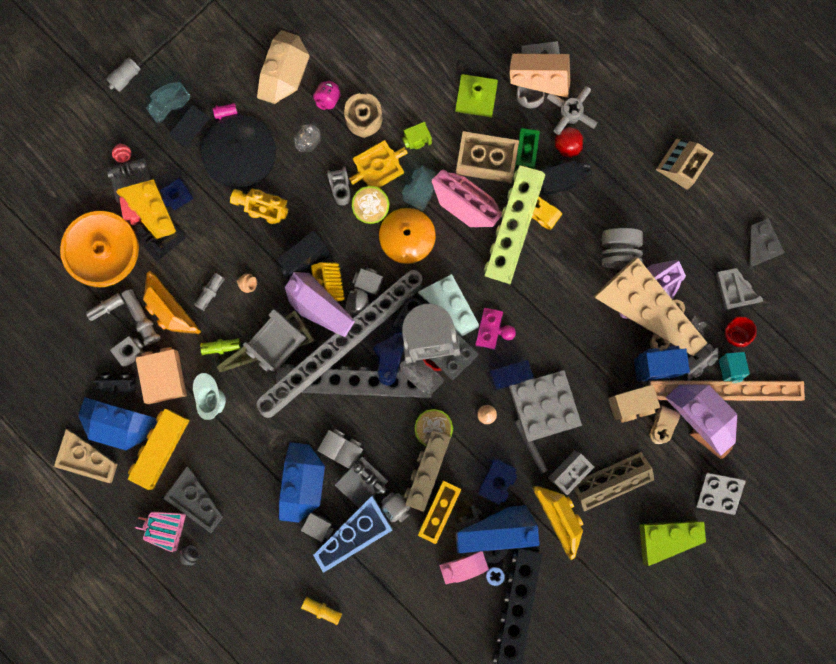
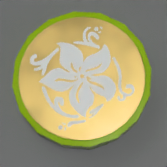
M363 187L353 197V213L364 223H378L385 218L389 211L390 202L388 196L379 187Z
M436 409L427 410L420 414L416 420V437L420 443L427 446L424 440L427 432L431 433L433 429L452 436V421L443 411Z

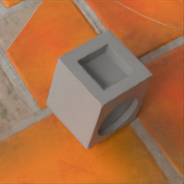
M130 336L110 350L118 362L125 367L131 365L136 361L137 357H141V354L145 353L142 349L144 345L141 341ZM129 346H132L133 352L130 355H127L126 349Z
M311 512L301 531L322 542L325 538L329 539L334 529L331 528L332 522Z

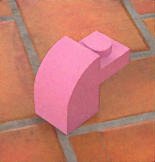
M483 551L468 554L460 559L439 565L445 584L465 581L489 570Z

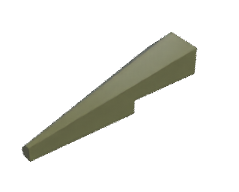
M293 311L285 317L306 337L298 347L315 341L309 326L297 311ZM242 347L218 365L217 369L219 372H223L257 361L258 359L250 357L245 352L247 348Z

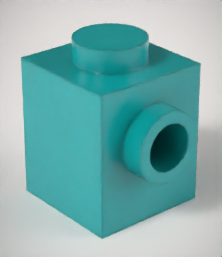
M745 352L726 353L719 359L723 381L739 383L750 374Z

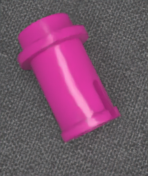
M235 103L219 107L216 105L213 108L215 119L219 118L221 120L222 117L237 115Z

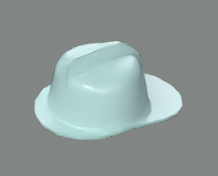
M207 373L199 374L193 383L197 412L201 418L211 420L218 413L222 412L226 398L224 393L218 389L216 381L211 375Z

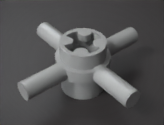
M585 86L577 98H570L566 101L554 94L548 95V100L561 107L562 119L554 128V133L559 135L567 123L574 124L578 120L593 129L598 122L583 113L584 107L582 103L591 91L589 87ZM569 108H572V110H574L572 111V113L568 112Z

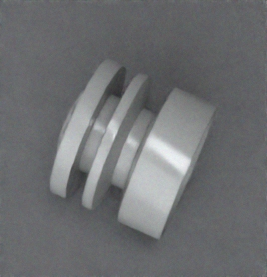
M631 228L603 231L602 246L609 249L602 252V256L605 257L602 259V266L623 269L635 257H641L643 252L634 248L643 245V232Z

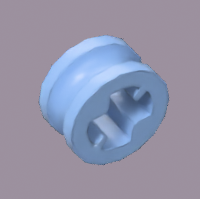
M492 567L487 571L486 578L491 585L498 586L504 581V573L500 568ZM491 572H500L501 576H498L500 579L498 581L495 579L491 581Z

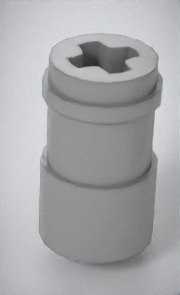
M128 57L105 78L110 84L108 87L111 90L115 88L120 92L141 69Z

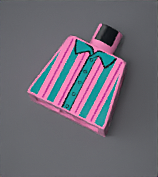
M150 512L148 519L138 517L135 528L145 531L143 540L173 552L178 548L186 515L175 512Z

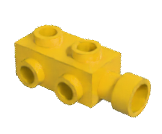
M234 189L230 197V203L237 206L239 204L245 206L244 212L249 213L250 217L265 218L270 224L280 223L288 214V208H286L287 200L264 193L261 190L251 189L246 195L243 194V191Z

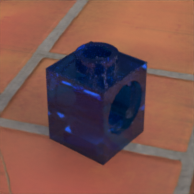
M180 178L160 190L163 194L161 198L167 207L171 206L174 210L194 199ZM175 192H179V196L176 199H172V195Z

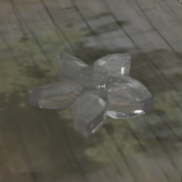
M694 316L692 318V325L703 337L704 333L701 329L705 328L707 324L704 322L698 324V319Z

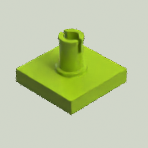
M461 74L455 112L492 118L498 80Z

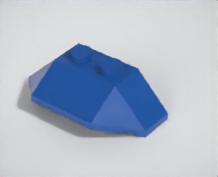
M84 397L78 415L89 440L123 450H128L148 440V433L157 424V418L87 397Z
M291 442L289 444L284 463L279 500V520L299 523L320 506L325 465L308 444Z

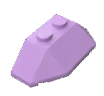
M679 260L652 264L647 267L648 271L670 298L673 299L680 287L681 281L686 276ZM619 313L622 318L627 319V317Z
M679 385L665 397L720 456L735 444L737 413L710 385Z

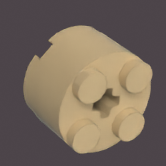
M359 93L347 100L344 116L348 129L353 134L362 138L376 133L383 121L381 105L377 98L371 94Z

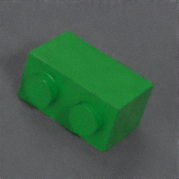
M521 128L514 171L518 170L519 166L535 168L540 131Z

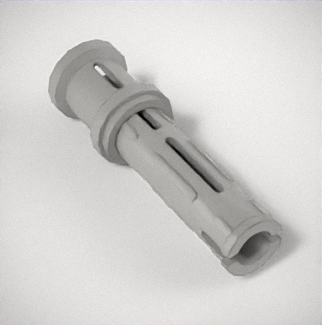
M133 289L123 292L122 297L136 321V329L141 333L144 345L148 346L159 341L160 336L156 334L152 327L153 322L146 317Z

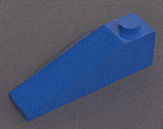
M526 505L506 507L502 511L456 532L457 553L540 546L538 525Z

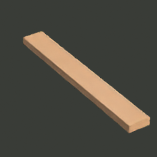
M648 381V386H654L658 400H667L665 397L679 385H710L723 400L729 401L805 400L804 381H742L739 383H731V381Z

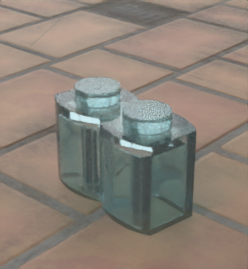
M423 165L420 169L416 168L411 177L413 181L410 185L407 184L402 191L404 195L403 201L423 211L435 193L432 179L437 173Z

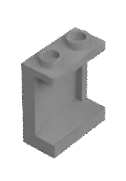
M273 309L269 314L271 318L250 342L243 344L247 348L245 352L253 359L256 357L261 361L259 365L267 372L269 370L276 372L306 339L284 316Z

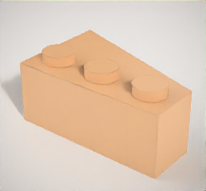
M512 54L510 65L511 84L568 98L570 88L569 54Z

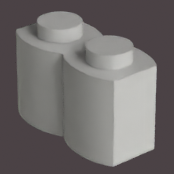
M336 429L333 432L329 430L317 451L350 469L363 451L360 448L361 443L352 438L350 441L344 439L345 434Z

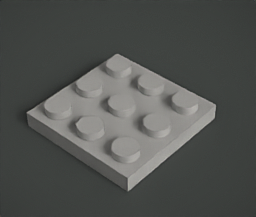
M564 370L509 386L526 442L582 426Z

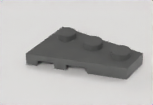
M189 466L186 467L164 497L166 501L210 533L214 531L224 517Z

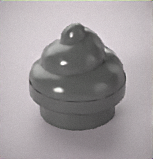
M192 545L184 547L179 554L180 561L183 565L196 564L200 556L199 550Z

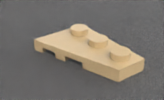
M66 429L54 467L112 483L118 464L75 433Z

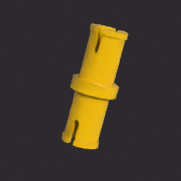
M307 596L301 609L317 615L316 618L326 619L335 625L338 624L342 615L341 612L339 613L327 607V604H320Z

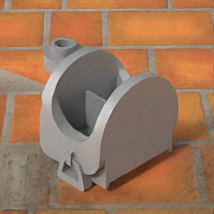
M423 304L415 307L408 313L402 327L403 346L407 363H412V360L415 363L416 360L461 355L459 336H457L450 314L444 308L435 304Z

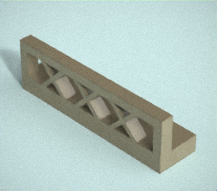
M642 452L584 477L573 490L579 498L583 511H587L653 481V469ZM639 460L643 463V466L638 468L632 467V464ZM619 469L626 470L620 476L614 475L615 471ZM601 477L608 478L607 482L602 484L597 483V480ZM583 485L590 486L589 490L582 493L578 489Z

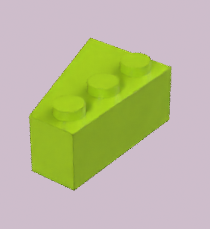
M702 521L639 524L643 564L646 566L653 565L706 542L705 526Z

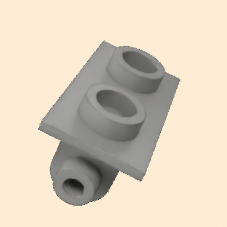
M705 345L695 354L698 360L693 356L688 358L690 372L687 374L689 381L693 377L697 378L700 376L705 367L708 365L712 366L718 360L717 348L714 350L712 345Z

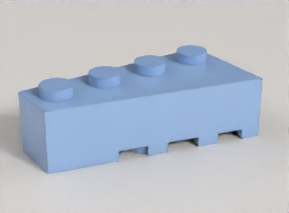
M372 495L313 555L323 573L393 530L374 496Z

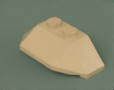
M281 30L272 40L260 73L258 99L276 104L279 100L298 90L310 57L298 35Z

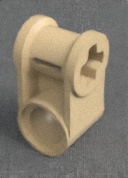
M662 405L660 406L649 435L653 443L662 444L670 441L679 421L680 413ZM662 431L661 435H663L664 438L659 439L660 435L657 433Z

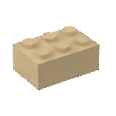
M463 131L456 174L511 183L519 140Z

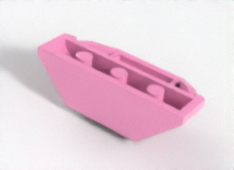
M441 170L432 179L440 205L469 227H493L502 217V212L499 210L494 198L464 176Z

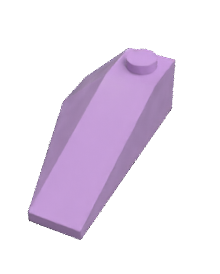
M293 272L285 286L289 304L299 315L341 336H346L355 320L310 273Z

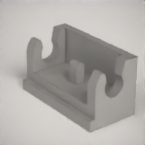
M574 450L548 479L560 491L568 495L594 466L581 453Z

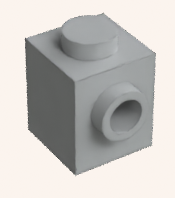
M366 268V270L361 269L360 273L356 272L353 279L356 289H362L366 294L377 297L383 282V276L377 275V271Z

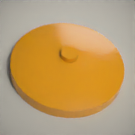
M93 211L75 219L66 229L60 246L62 263L67 272L77 281L92 287H106L123 280L134 268L139 253L138 239L130 224L120 216L107 211Z

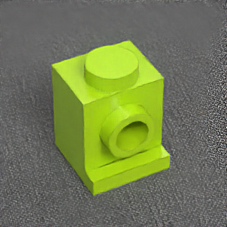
M425 122L404 130L402 140L406 148L419 149L425 143L428 146L432 144V137Z

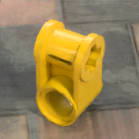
M538 197L537 208L534 209L532 218L544 228L551 230L562 216V213L556 207Z

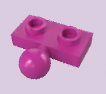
M484 308L476 346L495 350L498 335H501L505 340H512L515 337L516 330L513 326L506 325L503 328L500 327L503 316L502 311Z

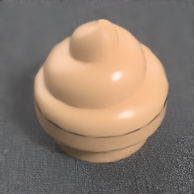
M243 274L237 280V284L243 292L249 293L256 289L257 279L252 274Z
M484 405L479 408L477 417L481 423L491 424L495 421L497 413L494 407Z

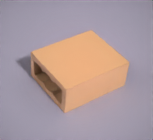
M168 347L160 349V352L155 354L153 352L142 353L141 357L136 358L144 403L153 404L187 396L178 351Z

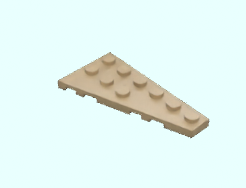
M635 257L593 296V298L667 340L674 346H680V349L686 348L687 353L692 356L707 344L705 339L639 258Z

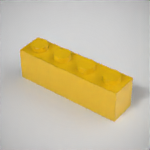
M164 409L157 416L155 428H152L148 433L146 445L141 447L137 455L139 458L136 464L134 463L128 471V474H130L128 480L147 490L154 489L190 421L168 409Z

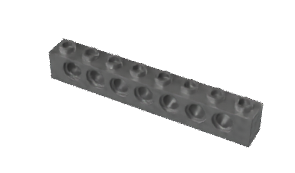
M282 364V368L280 367L277 370L276 383L294 369V365ZM312 365L307 368L308 371L316 370L313 369ZM331 366L321 375V382L319 384L311 383L301 392L431 398L432 373H428V370H417V373H409V369H398V372H390L389 368H378V371H371V368L359 367V371L351 370L352 367H340V370H332ZM332 376H340L341 381L338 385L331 384ZM358 376L360 383L357 386L350 385L351 377ZM371 377L379 378V384L376 387L369 385ZM392 377L399 380L398 386L394 388L388 385V380ZM410 378H415L418 381L416 388H409L407 386V381Z

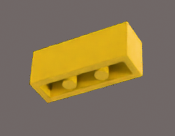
M442 481L418 532V536L434 544L437 543L459 496L460 488Z

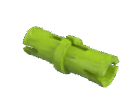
M237 338L225 341L218 339L217 342L201 343V354H224V352L240 350L241 346L239 345H241V342Z

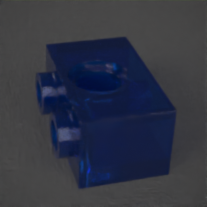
M528 360L489 372L494 391L534 379Z
M494 459L477 494L499 505L501 502L504 503L509 495L507 491L509 485H513L518 476L515 473L517 469L498 459ZM496 477H501L504 480L501 488H496L493 484Z

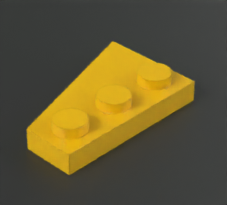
M154 179L116 191L120 197L125 199L130 209L137 213L142 219V223L156 239L176 232Z

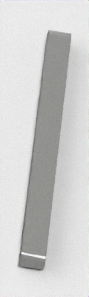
M415 270L406 273L353 318L355 322L346 336L334 334L257 400V408L260 414L266 418L274 416L404 305L408 299L418 293L422 288V275ZM415 279L418 283L411 284L409 281ZM401 291L404 295L396 296L395 293ZM383 303H387L390 305V307L386 309L381 308L380 306ZM370 315L376 317L373 321H368L366 318ZM354 328L361 329V331L356 334L351 332ZM340 340L347 342L344 346L337 345V342ZM326 352L332 354V356L328 359L322 357V355ZM310 365L317 366V369L314 371L307 370ZM295 378H302L301 383H292ZM285 390L287 394L284 397H278V392ZM264 404H272L269 410H262Z

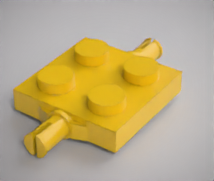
M384 140L354 157L353 162L358 169V173L349 178L351 184L354 185L358 181L363 180L368 186L380 188L404 174V171L398 159L408 154L407 150L403 147L394 152Z

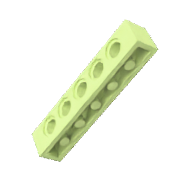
M519 166V169L515 171L513 177L515 182L507 196L509 201L507 207H504L502 211L503 220L496 230L497 239L490 249L491 258L484 268L486 277L511 284L545 178V174L542 171L524 166ZM524 184H529V189L522 193L521 187ZM522 202L523 208L520 211H516V204ZM516 220L517 226L511 230L509 227L510 223ZM510 238L511 245L505 248L504 241ZM501 257H505V264L503 266L498 265V260Z

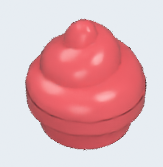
M119 143L113 148L112 156L117 162L125 163L130 160L132 153L128 146Z

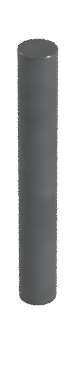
M515 421L541 474L548 471L534 442H526L520 421Z

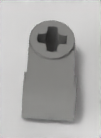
M346 167L332 172L327 170L335 202L339 205L348 204L351 200ZM339 192L347 193L346 196L342 198L337 196Z

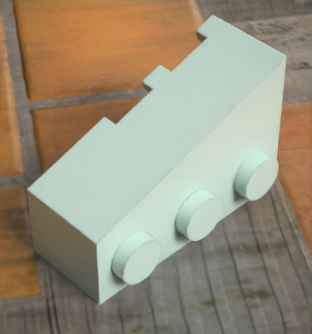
M452 274L418 291V297L425 303L438 305L450 314L455 330L461 337L478 328L479 324Z

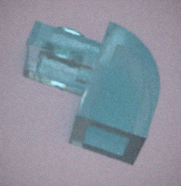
M181 82L169 83L151 94L150 98L152 101L146 109L155 122L159 123L164 120L171 110L182 109L191 96Z

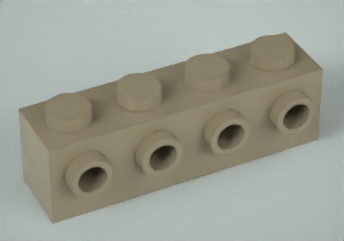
M433 429L431 433L427 432L424 443L427 444L425 452L420 451L417 460L420 466L418 470L414 469L410 479L414 481L412 488L407 487L403 498L407 500L406 506L424 512L451 435Z

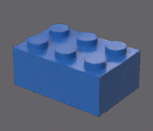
M680 346L667 347L663 351H660V348L648 349V351H644L639 354V357L634 359L637 382L674 378L690 372L687 349H680Z

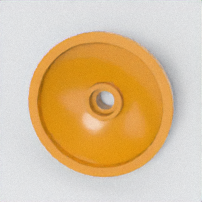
M401 208L395 210L381 224L379 231L380 245L385 254L396 262L403 264L419 262L431 252L434 246V225L426 214L417 209ZM409 230L411 234L406 236L404 231Z

